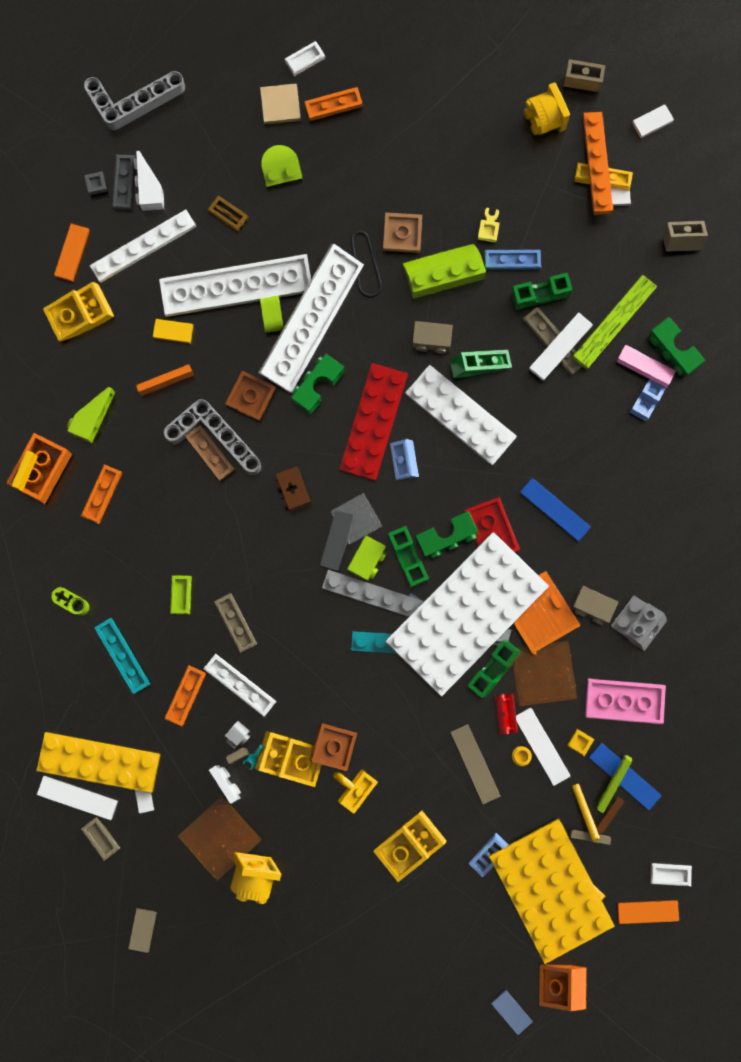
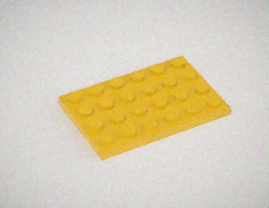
M559 819L489 855L544 964L615 927Z

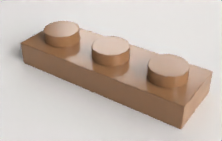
M201 425L185 435L186 439L219 481L235 471Z

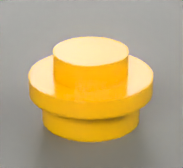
M517 747L512 752V760L518 766H526L531 761V752L526 747Z

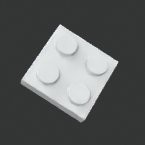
M220 765L209 770L230 804L239 800L241 791L235 783L231 784L229 781L230 774L227 769Z

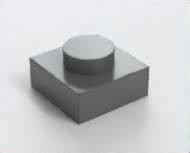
M103 171L84 175L89 195L107 191Z

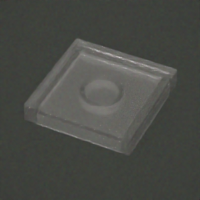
M364 493L330 511L333 517L336 510L355 515L348 539L349 545L382 527L380 520Z

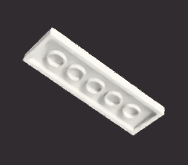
M431 365L426 368L405 393V395L491 466L494 465L517 437Z

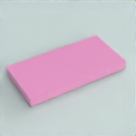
M587 679L585 718L663 724L666 685Z

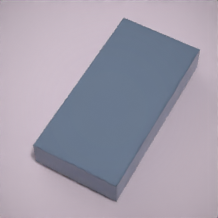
M506 989L491 1002L517 1035L533 1022Z

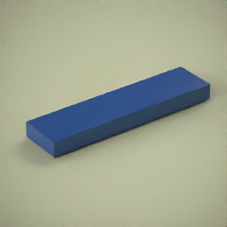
M532 478L521 490L520 494L577 542L591 528L590 525L535 479Z
M600 743L588 757L611 778L622 761L603 743ZM630 767L628 768L620 786L642 806L650 810L662 795Z

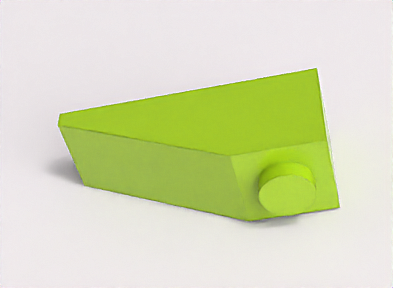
M110 387L106 388L79 410L74 418L69 420L67 425L68 432L72 436L92 443L115 394L114 390Z

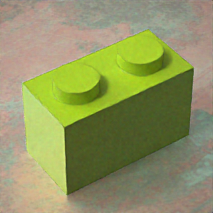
M365 536L347 569L348 572L367 582L370 578L374 579L378 572L377 564L379 561L383 562L387 555L385 551L386 546Z

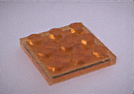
M569 641L551 643L537 651V654L534 656L527 646L518 647L522 653L513 663V671L519 707L577 699Z
M223 795L178 836L217 881L235 865L233 861L234 853L247 854L262 840Z

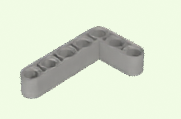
M173 71L113 104L97 78L90 77L84 83L89 99L106 127L110 130H117L175 98L185 90L182 75L177 71ZM175 81H179V82H180V83L177 84V85H172V83L175 82ZM93 87H98L95 91H90ZM159 90H163V93L157 94L156 92ZM148 99L147 102L141 103V100ZM102 102H107L104 106H99ZM132 108L129 112H125V109ZM116 117L113 121H108L109 118Z
M201 399L194 402L164 430V436L170 444L176 445L186 438L185 435L203 424L247 474L253 476L261 471V463L256 455L206 400ZM206 406L207 411L200 414L198 413L199 407ZM190 418L193 420L191 425H183L186 419ZM213 420L220 421L219 425L214 428L210 426V423ZM178 431V436L176 438H169L170 432ZM231 434L232 438L230 441H223V436ZM237 448H244L245 451L242 455L238 456L235 454ZM254 461L257 463V467L252 470L248 469V463Z

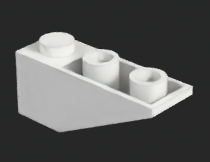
M136 151L137 158H134L135 170L137 169L138 176H135V185L139 189V193H136V203L140 205L142 211L163 210L164 196L162 187L140 151Z

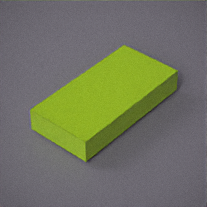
M172 576L170 614L190 615L192 576Z

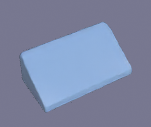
M404 439L390 443L396 480L418 477L413 441Z

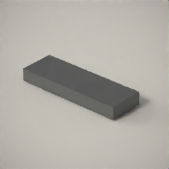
M116 155L113 210H132L135 155Z
M338 510L335 511L320 563L321 566L337 571L340 570L355 515Z

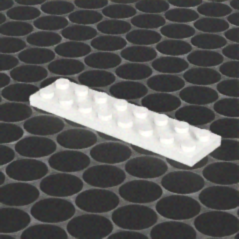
M331 244L261 367L259 374L287 392L292 393L364 264L337 245Z
M307 254L162 278L159 281L165 316L168 317L260 301V298L279 296L280 298L303 294L311 281Z

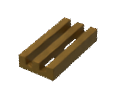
M219 195L208 208L210 214L236 232H239L240 227L249 218L248 215ZM218 202H220L221 204L229 208L231 211L242 217L241 220L232 215L230 212H228L221 206H219ZM214 208H216L217 210H219L220 212H222L223 214H225L227 217H229L230 219H232L233 221H235V222L238 223V224H237V225L234 224L233 222H231L230 220H228L226 217H224L223 215H221L220 213H218L217 211H215Z

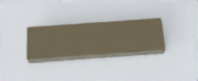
M538 307L523 318L526 325L546 348L560 334ZM574 348L560 362L571 376L583 367L573 359V356L576 354Z
M467 724L451 731L452 738L482 804L501 797L469 725Z

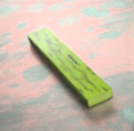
M642 275L576 352L573 359L585 369H588L657 286Z

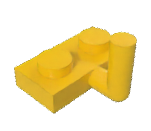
M362 769L352 782L339 771L333 774V777L347 788L338 799V802L352 813L357 811L378 783Z

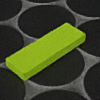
M624 755L597 804L598 811L604 813L632 763L631 757Z

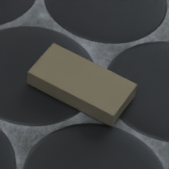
M241 748L226 756L229 764H233L250 755L247 748Z
M98 817L81 828L103 861L121 849Z
M569 830L568 837L593 842L589 832ZM599 834L600 840L595 842L610 845V836Z
M140 908L136 909L129 949L149 952L157 912Z

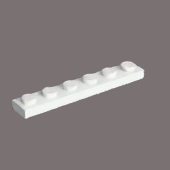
M184 210L91 264L90 267L101 283L196 228V225L187 210Z

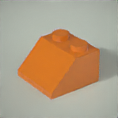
M540 964L539 1006L566 1011L586 1009V967Z

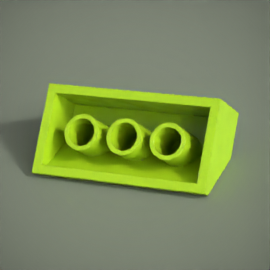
M475 244L403 263L413 299L483 280L486 274L481 254Z

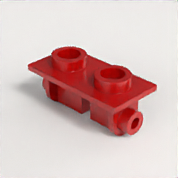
M503 694L495 696L499 735L518 733L514 695Z

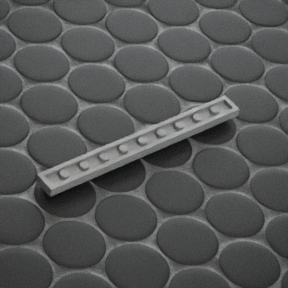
M328 570L322 586L324 590L406 617H410L425 602ZM507 629L492 645L498 647L503 640H509L512 630Z

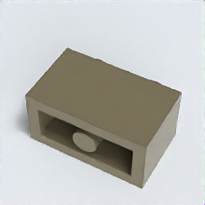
M569 59L563 86L600 92L605 65Z
M667 222L663 234L666 252L703 250L708 236L705 222Z
M415 321L412 348H416L417 351L426 352L427 350H435L436 353L440 354L450 352L453 325Z
M582 586L571 609L575 610V614L584 618L589 616L593 618L592 621L603 626V624L607 625L610 623L618 601Z

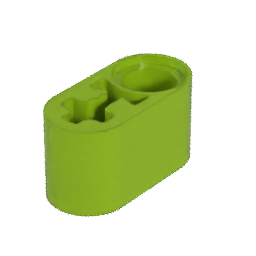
M279 296L260 298L265 333L282 331L284 326Z
M59 587L52 592L53 602L77 616H83L89 611L88 602L69 590ZM62 594L70 599L69 603L59 598V595ZM77 602H82V610L76 612L74 608L75 604Z

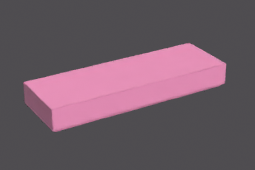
M625 345L617 360L618 363L666 388L676 372Z

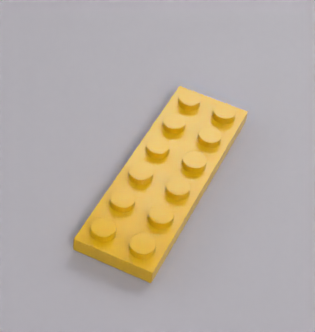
M45 732L37 771L153 793L160 754Z

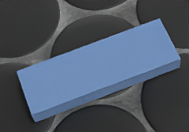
M485 250V270H540L541 250Z

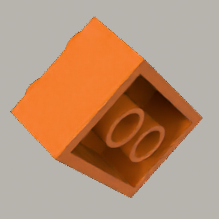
M33 433L6 484L12 487L13 480L26 451L33 452L38 457L22 493L45 504L72 454L67 449Z

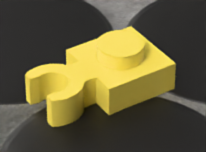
M486 208L484 214L486 220H481L478 240L496 243L499 222L494 221L498 219L499 210L496 209L495 215L490 216L488 214L489 208Z

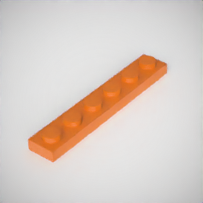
M602 112L584 113L583 124L593 214H612L613 203Z

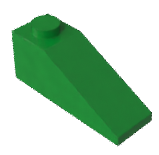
M508 350L462 352L450 359L454 378L471 377L512 368Z

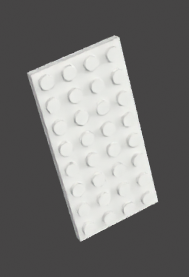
M493 532L385 642L442 697L549 585Z

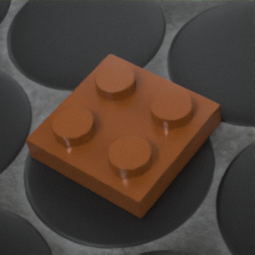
M242 371L225 405L260 421L276 390V386Z
M319 723L309 761L347 771L357 733Z

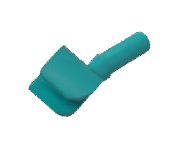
M259 745L255 753L250 754L243 761V765L249 762L251 764L250 770H252L264 746Z

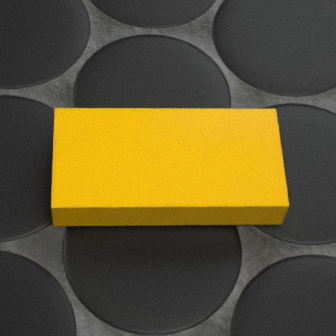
M156 319L153 338L191 344L194 326L189 323Z
M26 451L12 483V487L22 492L38 457L33 452Z

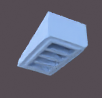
M497 833L488 840L468 863L482 877L494 867L492 861L489 863L482 855L485 854L489 858V855H491L488 851L489 848L494 852L498 851L499 849L494 845L495 842L502 849L509 845ZM478 859L486 866L485 869L476 862Z

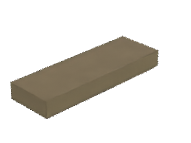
M232 593L214 601L239 652L242 653L258 645Z

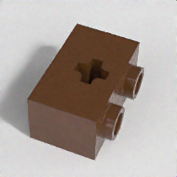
M297 466L276 474L277 480H274L277 490H282L284 497L281 500L285 509L289 508V511L293 512L311 505ZM290 486L295 489L294 494H291L289 491Z

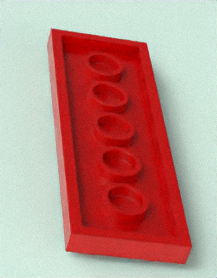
M372 363L339 471L376 481L408 373Z

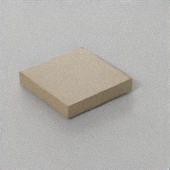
M297 84L260 87L264 125L301 121Z

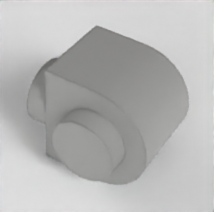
M237 721L225 735L228 738L226 742L234 749L239 744L243 746L250 738L248 735L250 731Z

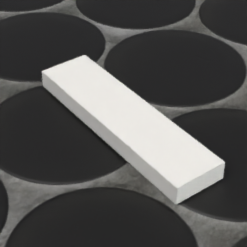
M578 313L530 366L529 370L544 381L593 324Z
M217 654L204 667L205 671L264 717L277 702Z
M532 708L516 716L517 724L552 785L555 786L570 777L568 770Z
M43 776L37 793L39 796L112 820L118 803L117 800L47 776Z

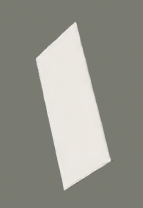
M135 790L139 813L153 811L151 793Z

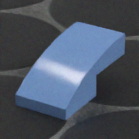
M649 379L630 413L646 422L666 387Z

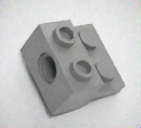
M633 596L611 627L628 638L631 643L645 651L667 622V619L662 611Z

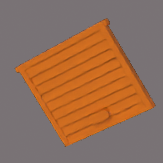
M546 571L538 576L549 587L513 623L533 656L537 654V651L581 626Z

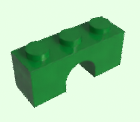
M568 273L551 276L547 281L532 285L531 282L515 285L512 287L511 295L515 310L568 298L573 290Z
M668 317L655 327L648 336L651 343L655 347L658 346L662 351L664 359L673 364L676 373L685 378L705 362V359L694 346L686 351L678 350L675 347L674 339L680 334L681 330Z
M328 354L318 358L312 372L308 371L303 378L304 382L300 387L296 386L291 393L292 402L309 415L312 414L322 401L321 396L314 391V386L320 381H326L334 386L345 372L344 366Z
M469 511L451 519L454 525V532L448 538L439 537L434 528L416 535L425 557L434 559L442 555L441 551L447 548L451 551L459 547L458 543L464 540L468 543L477 538L476 535L479 532Z
M404 526L388 533V538L410 589L428 582L429 578L422 562L418 558L407 527Z
M503 640L493 652L486 666L478 671L467 686L481 698H486L522 652L508 640Z

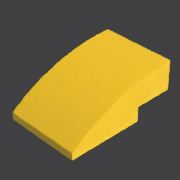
M94 282L89 283L78 291L73 290L43 308L60 342L91 330L114 317L99 285Z
M266 731L262 743L264 748L258 756L254 769L315 787L322 764L309 761L313 745Z
M421 810L374 849L373 852L396 881L399 882L440 849L447 841Z

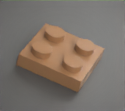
M385 213L383 251L420 253L422 215Z

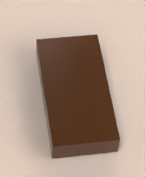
M619 797L613 799L595 826L598 833L603 834L624 804V801Z

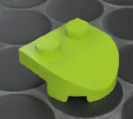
M276 145L264 153L261 167L266 187L302 178L297 155L291 148L284 145Z

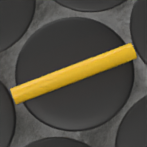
M575 784L572 786L592 841H598L600 837L580 785Z

